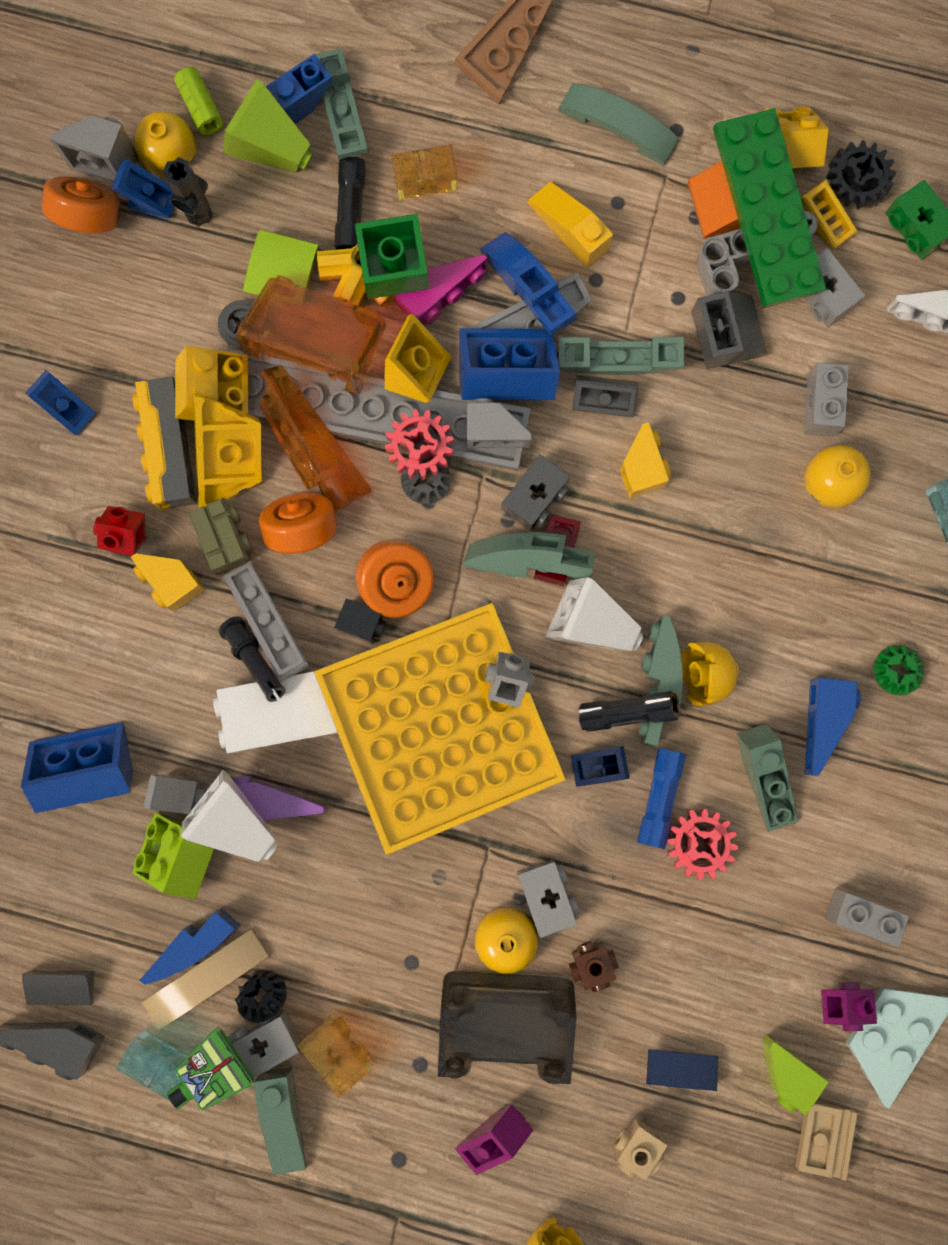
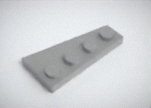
M578 272L557 282L559 292L576 313H579L591 302L592 299ZM523 300L470 327L484 329H545Z

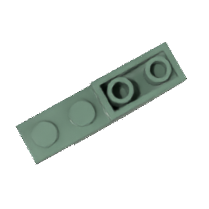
M538 532L511 533L482 539L469 544L463 567L473 568L477 571L500 573L508 577L526 578L528 568L543 573H558L576 579L591 578L595 551L564 546L566 535Z
M662 615L658 622L653 621L648 639L652 640L653 644L651 652H645L641 670L646 671L644 679L656 682L655 687H649L647 695L672 691L677 694L680 710L683 686L680 647L670 616ZM663 722L640 723L638 735L643 736L641 743L653 747L658 746Z

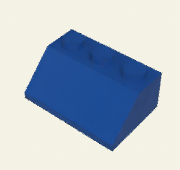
M459 329V382L462 400H475L479 398L491 400H555L560 369L553 335L550 336L546 329Z
M123 722L29 742L21 788L35 813L131 793L133 769Z

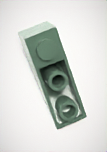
M767 723L736 733L742 760L767 831L769 832L798 822L780 738Z

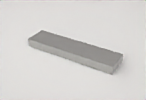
M249 561L223 575L280 682L308 668V663L252 562Z

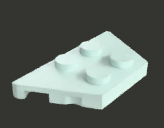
M880 987L875 994L877 1024L863 1025L864 1031H852L846 1040L853 1056L857 1058L861 1070L877 1093L880 1103L888 1109L947 1017L948 996L929 995L922 992L900 991L894 988Z

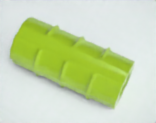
M186 67L178 71L174 81L201 135H211L219 131L223 127L224 122L197 68Z

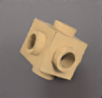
M635 1117L627 1131L622 1129L614 1141V1154L617 1162H619L617 1166L629 1177L635 1178L638 1175L646 1181L650 1173L655 1174L662 1165L664 1159L662 1154L667 1148L663 1136Z

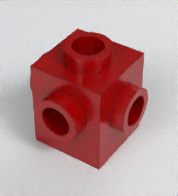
M108 506L101 517L98 516L94 522L93 533L97 535V548L117 554L130 556L136 554L146 539L145 513L127 510L123 507Z

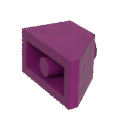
M511 1104L491 1115L465 1138L455 1150L472 1171L478 1175L512 1159L534 1130L525 1121L524 1116Z

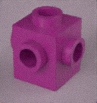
M839 982L840 989H821L824 1024L843 1025V1031H864L863 1025L877 1024L874 989H860V982Z

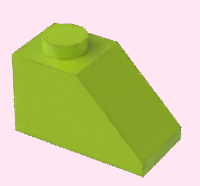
M766 1035L763 1039L770 1085L779 1095L776 1101L791 1113L798 1109L807 1116L829 1082L798 1057Z

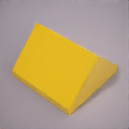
M413 313L408 315L385 359L384 389L427 403L431 401L452 356Z

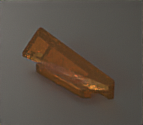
M282 365L263 370L261 377L266 381L267 388L266 395L261 397L260 408L305 488L310 490L319 486L322 495L332 502L335 512L370 493L371 488L286 369Z

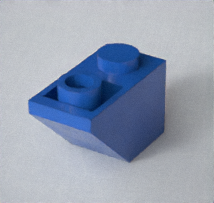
M313 54L265 87L294 124H296L313 112L333 79L318 57Z

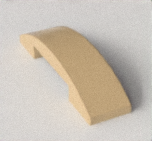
M252 928L144 1000L142 1004L158 1030H160L270 955Z

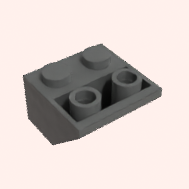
M726 291L697 298L691 312L706 369L767 355L752 296Z

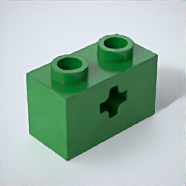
M925 179L896 198L885 212L890 225L902 234L908 248L917 254L921 260L948 243V209Z

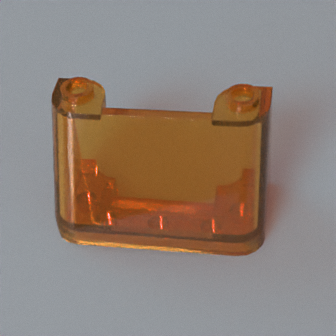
M277 275L276 278H269L240 323L235 338L246 355L259 359L261 352H263L264 356L270 359L274 355L326 373L331 380L336 381V378L347 382L345 387L347 390L361 394L385 331L386 323L384 318L381 317V312L372 306L366 305L362 308L295 285L290 279Z

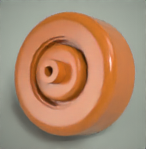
M60 176L51 178L44 184L41 208L43 214L51 222L63 228L81 233L100 234L109 232L116 227L120 200L115 192L100 183L79 177Z
M297 493L279 498L267 505L259 516V526L265 545L272 551L283 554L303 553L323 546L333 538L338 526L332 502L327 497L316 493Z
M387 539L372 545L362 555L356 567L355 584L360 597L370 609L381 613L385 617L400 618L413 614L427 602L433 590L434 572L427 556L416 546L400 539Z

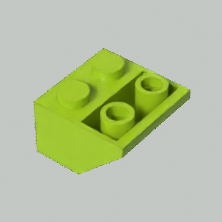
M155 812L152 821L146 828V837L140 852L135 858L132 874L164 894L196 900L214 848L185 840L181 837L183 821Z

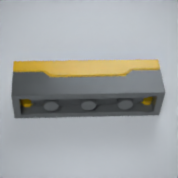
M170 376L135 382L136 393L132 394V399L136 412L140 414L141 423H137V434L140 442L144 443L145 453H141V463L143 470L148 472L149 483L145 484L147 499L159 510L195 505L197 501L185 420L175 418V379Z

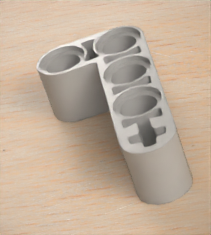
M804 211L812 237L817 229V220L812 213ZM741 229L711 237L703 243L696 260V265L707 296L726 291L734 292L739 282L736 268L751 264L747 251H740L735 246L741 244L746 247ZM713 253L717 255L719 260H710L706 254ZM716 281L725 282L729 288L722 289L718 287Z

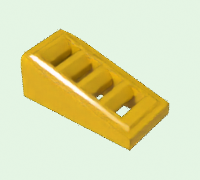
M827 180L819 183L800 197L804 211L812 213L817 220L816 231L832 250L858 232ZM818 197L820 202L815 205L813 199ZM826 207L828 212L821 215L819 210ZM833 216L836 221L828 226L826 220ZM841 225L844 230L835 236L832 231Z

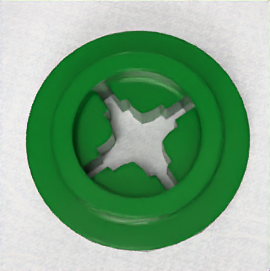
M906 645L889 646L883 649L874 661V678L877 684L887 693L899 696L907 695L920 688V684L926 676L924 673L925 662L919 657L918 651L912 650ZM902 660L903 668L908 669L911 673L901 675L899 679L897 678L898 673L888 668V666L899 665Z

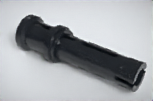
M236 616L227 619L218 630L219 635L231 645L232 655L244 662L267 701H277L272 689L275 690L279 698L285 694L286 689L281 685L259 652L257 638L248 633L246 622L242 617Z

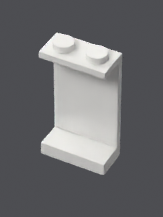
M314 672L293 675L280 682L286 689V692L279 698L275 690L272 689L277 699L274 702L267 701L257 682L216 690L217 698L213 699L216 716L221 717L223 729H220L218 732L221 748H226L227 754H235L244 750L329 734H338Z

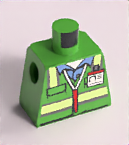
M217 1026L175 1069L182 1081L169 1090L167 1096L177 1110L192 1099L195 1100L201 1110H205L251 1086L255 1078L221 1027Z

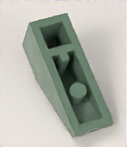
M293 1067L263 1072L255 1079L254 1090L258 1118L273 1175L306 1170Z

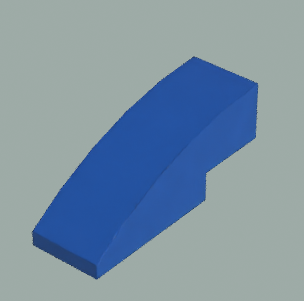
M221 908L212 914L199 931L192 925L187 926L177 935L139 981L145 985L185 970L225 942L240 924Z

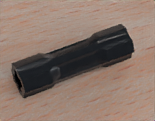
M357 156L339 159L338 211L334 236L335 250L351 249L358 244L355 224L361 223L366 165L365 160Z
M672 691L609 702L582 703L578 709L580 726L582 730L587 732L638 723L678 720L680 716L679 700L677 694Z

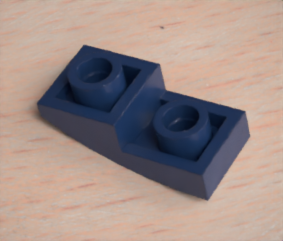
M648 1049L646 1084L717 1091L719 1056Z

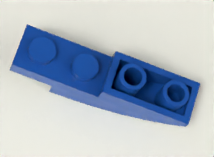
M504 232L480 248L481 253L487 257L488 262L515 296L519 295L550 336L576 320L577 313L559 292L558 283L533 254L514 237Z

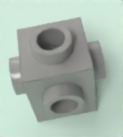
M498 652L495 663L489 662L485 674V681L489 682L488 700L520 707L525 692H530L534 674L529 673L530 659L523 658L517 654Z

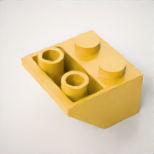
M805 106L795 107L793 111L781 112L780 109H776L792 168L824 166L829 128L810 107Z
M186 345L175 359V418L195 421L193 393L203 394L248 414V355Z

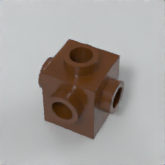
M596 940L578 945V950L571 952L575 962L569 963L575 983L581 981L584 989L591 988L592 992L610 987V981L616 980L614 970L619 968L613 949L606 950L605 945L602 942L596 943ZM593 963L601 965V970L590 973L589 968Z

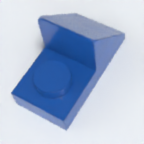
M122 160L112 190L128 198L127 207L132 210L167 219L171 218L174 206L170 203L173 191L169 184L130 160Z
M47 370L25 392L26 395L75 436L96 414L95 411Z

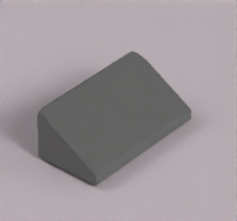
M576 375L572 410L634 417L638 383Z
M28 971L22 974L26 1005L93 1004L94 971Z

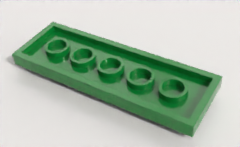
M773 108L715 123L713 132L763 308L823 293L826 290V286L776 109Z

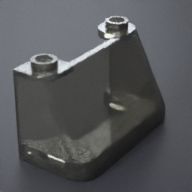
M467 970L448 972L443 978L438 1077L460 1078L470 1072L472 1061L537 1064L539 1077L547 1083L571 1084L577 1020L573 982L568 978L556 975L501 974L498 972Z

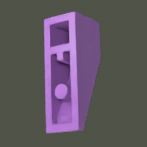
M251 776L232 778L263 820L328 812L327 805L261 781L252 782Z

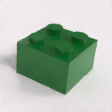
M418 213L355 224L363 281L368 299L430 289Z

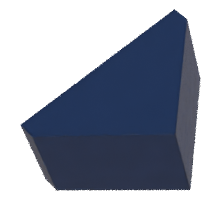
M624 746L570 755L576 787L630 779Z

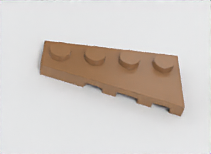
M508 0L455 58L454 64L495 102L500 104L553 0Z

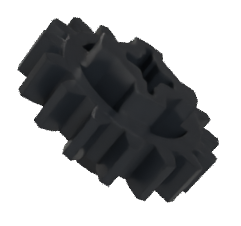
M862 140L858 147L853 142H849L846 149L840 148L828 165L830 170L826 175V179L833 180L830 183V187L832 190H837L836 196L838 200L842 197L846 199L845 207L854 202L857 210H860L866 202L867 206L872 208L877 201H883L894 185L892 180L896 175V171L889 170L894 160H885L884 157L888 151L885 149L880 153L877 152V143L875 142L870 148L866 147L865 140ZM861 169H863V172L861 174L862 178L861 181H859Z

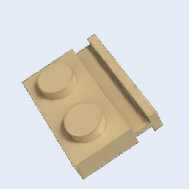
M815 1102L807 1116L804 1115L795 1165L797 1170L829 1178L836 1177L846 1181L857 1112L853 1109H843L839 1106Z

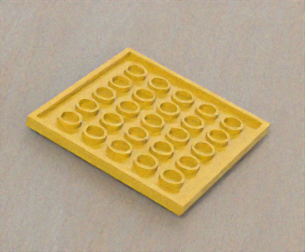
M493 603L314 671L317 683L385 855L566 780L530 692H525L520 707L488 700L489 682L485 681V674L489 662L495 663L498 652L514 654Z

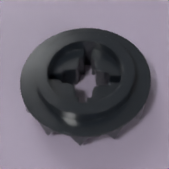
M259 970L255 976L247 975V982L243 986H238L239 995L235 1001L238 1005V1012L244 1019L253 1023L265 1022L277 1015L282 1009L287 996L286 984L272 970L270 972ZM262 987L267 994L262 995L261 1001L258 1002L254 996L259 994V989Z

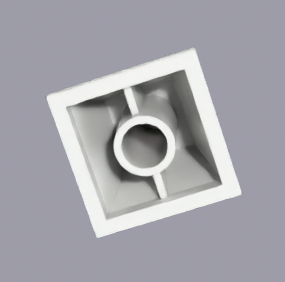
M585 577L569 580L545 638L620 651H635L642 642L643 634L640 633L642 627L593 579Z
M224 770L221 771L182 822L181 837L185 840L257 862L261 858L269 859L278 846L273 832L230 775Z

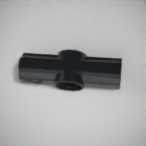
M179 157L174 161H168L163 172L173 191L170 203L184 212L190 224L200 227L204 223H209L213 212L205 196L208 189L207 182L194 173L189 161Z

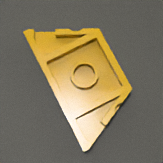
M193 393L198 508L224 497L228 500L237 495L240 490L249 489L262 482L261 422L259 418L200 393Z

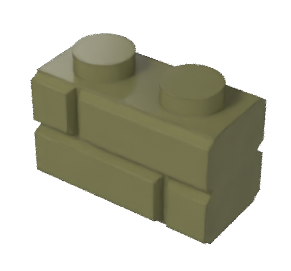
M220 499L188 513L213 573L220 575L251 561L248 552L253 551L247 534H240L237 524L241 522V518L235 505L229 506L224 499Z

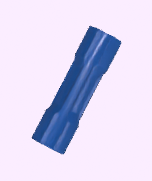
M658 748L653 769V781L645 815L640 826L638 843L661 849L666 848L671 813L678 782L682 776L686 754Z

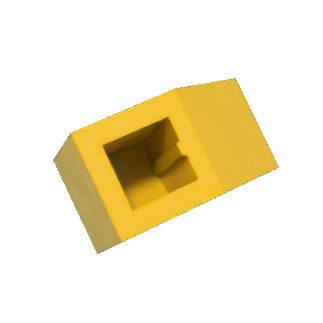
M649 422L642 424L620 468L629 499L665 488L669 482L668 477H671L669 464L666 459H661L658 448H661L659 435L656 430H651Z
M137 553L131 556V559L136 564L133 571L144 584L147 581L155 590L151 595L162 609L166 606L175 612L205 590L189 566L181 560Z

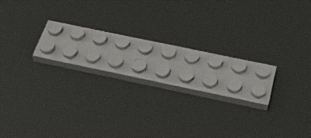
M227 348L226 352L248 355V414L259 418V420L386 445L392 443L387 440L386 432H395L391 423L395 421L401 424L402 413L411 418L413 417L414 409H417L419 416H424L426 410H430L432 420L440 415L442 417L440 426L449 425L450 432L446 436L453 437L454 444L447 446L453 450V456L449 458L514 471L519 469L523 448H467V403H474V400H462L459 394L435 390L431 401L424 403L385 390L384 379ZM500 403L527 429L530 408ZM413 426L407 429L406 431L409 432L415 429L417 426ZM430 429L431 437L441 443L438 434L433 429ZM420 439L418 444H414L416 450H420L421 445H425L424 440Z

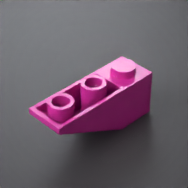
M480 255L427 268L430 289L394 295L395 303L407 316L413 313L423 325L426 323L430 325L440 316L441 310L447 304H455L463 296L464 290L469 285L478 284L486 276L487 257Z

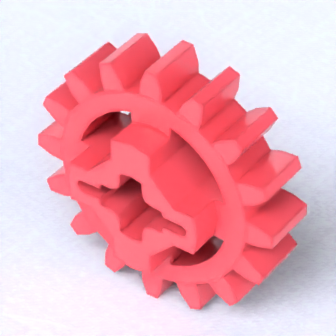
M414 409L413 417L411 418L402 413L401 424L395 421L391 423L395 432H386L387 440L392 442L385 445L386 452L393 453L389 457V462L391 464L399 462L397 471L402 473L407 469L410 479H413L416 472L420 473L422 480L426 479V472L431 471L434 476L438 475V465L444 468L448 466L444 457L453 456V450L447 447L454 444L453 437L446 436L450 432L449 425L440 426L442 423L440 415L432 420L430 410H426L424 416H419L417 409ZM413 426H417L415 429L409 432L406 431L407 429ZM430 429H433L438 434L441 443L431 437ZM420 439L424 440L425 445H421L420 450H416L414 444H418ZM399 447L408 451V461L399 452ZM429 457H433L431 461L422 464V461L426 460Z
M701 808L699 816L696 815L694 810H688V819L677 816L676 818L680 825L678 828L670 826V831L674 833V837L667 839V843L673 845V849L669 850L667 855L678 858L673 866L678 869L684 865L683 874L688 877L695 871V876L698 880L703 879L705 872L712 879L716 878V869L724 873L727 872L724 865L725 861H735L729 855L730 850L738 849L737 845L730 842V839L737 836L736 832H727L726 830L730 825L729 820L718 822L720 813L713 812L708 817L707 809ZM707 822L712 826L706 830H699L694 824ZM684 833L686 836V847L681 849V839ZM694 835L708 839L704 844L709 853L701 849H695L699 844ZM722 839V849L719 854L717 851L718 841ZM698 858H705L710 864L698 866L691 862Z

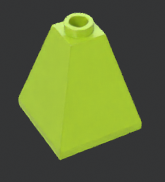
M256 79L225 129L223 153L228 156L295 173L299 167L305 170L313 156L309 152L311 144L265 85Z

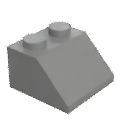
M91 115L52 133L50 141L70 169L111 183L115 181L122 160L128 159L136 163L138 158L123 125L111 117L103 119Z

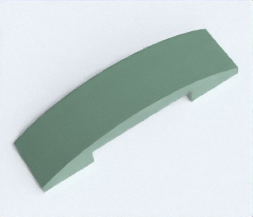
M342 48L315 54L333 79L324 93L323 99L338 159L368 153Z
M573 83L558 108L559 112L584 125L589 120L639 146L637 153L662 166L666 163L678 141V137L646 111L614 94L595 87Z
M559 337V369L602 375H638L684 369V337H652V341H590V337Z

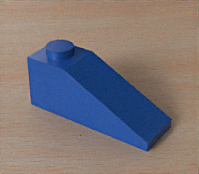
M824 678L810 680L804 775H820L853 719L855 711L859 708L861 702V692L857 689L856 681Z

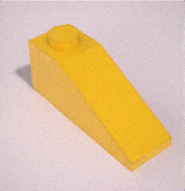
M551 181L527 200L532 209L586 268L610 250L613 233L590 209Z

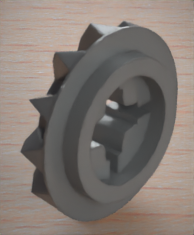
M237 300L228 304L218 318V330L221 337L229 346L232 345L239 349L244 347L254 348L258 341L264 339L265 331L268 328L266 315L262 308L248 300ZM234 319L241 322L249 319L248 324L252 331L242 329L237 333L239 327Z
M429 457L426 460L422 461V464L431 461L433 457ZM437 466L438 475H432L431 477L434 487L432 488L426 483L416 486L420 481L419 473L416 472L413 479H410L408 470L405 469L401 475L403 491L414 502L420 504L435 503L442 499L449 489V470L447 467Z

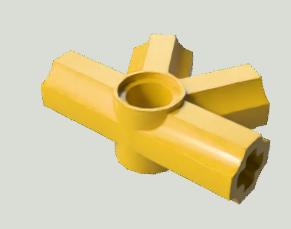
M358 244L351 249L317 251L320 280L341 279L333 299L342 306L358 310L366 293L362 268L357 264V261L360 259ZM394 295L374 298L380 308L388 306L395 301Z

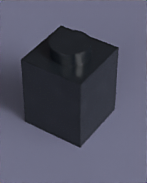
M346 598L334 628L339 632L373 645L375 638L380 639L382 637L387 622L383 621L384 616L381 613H377L366 605Z

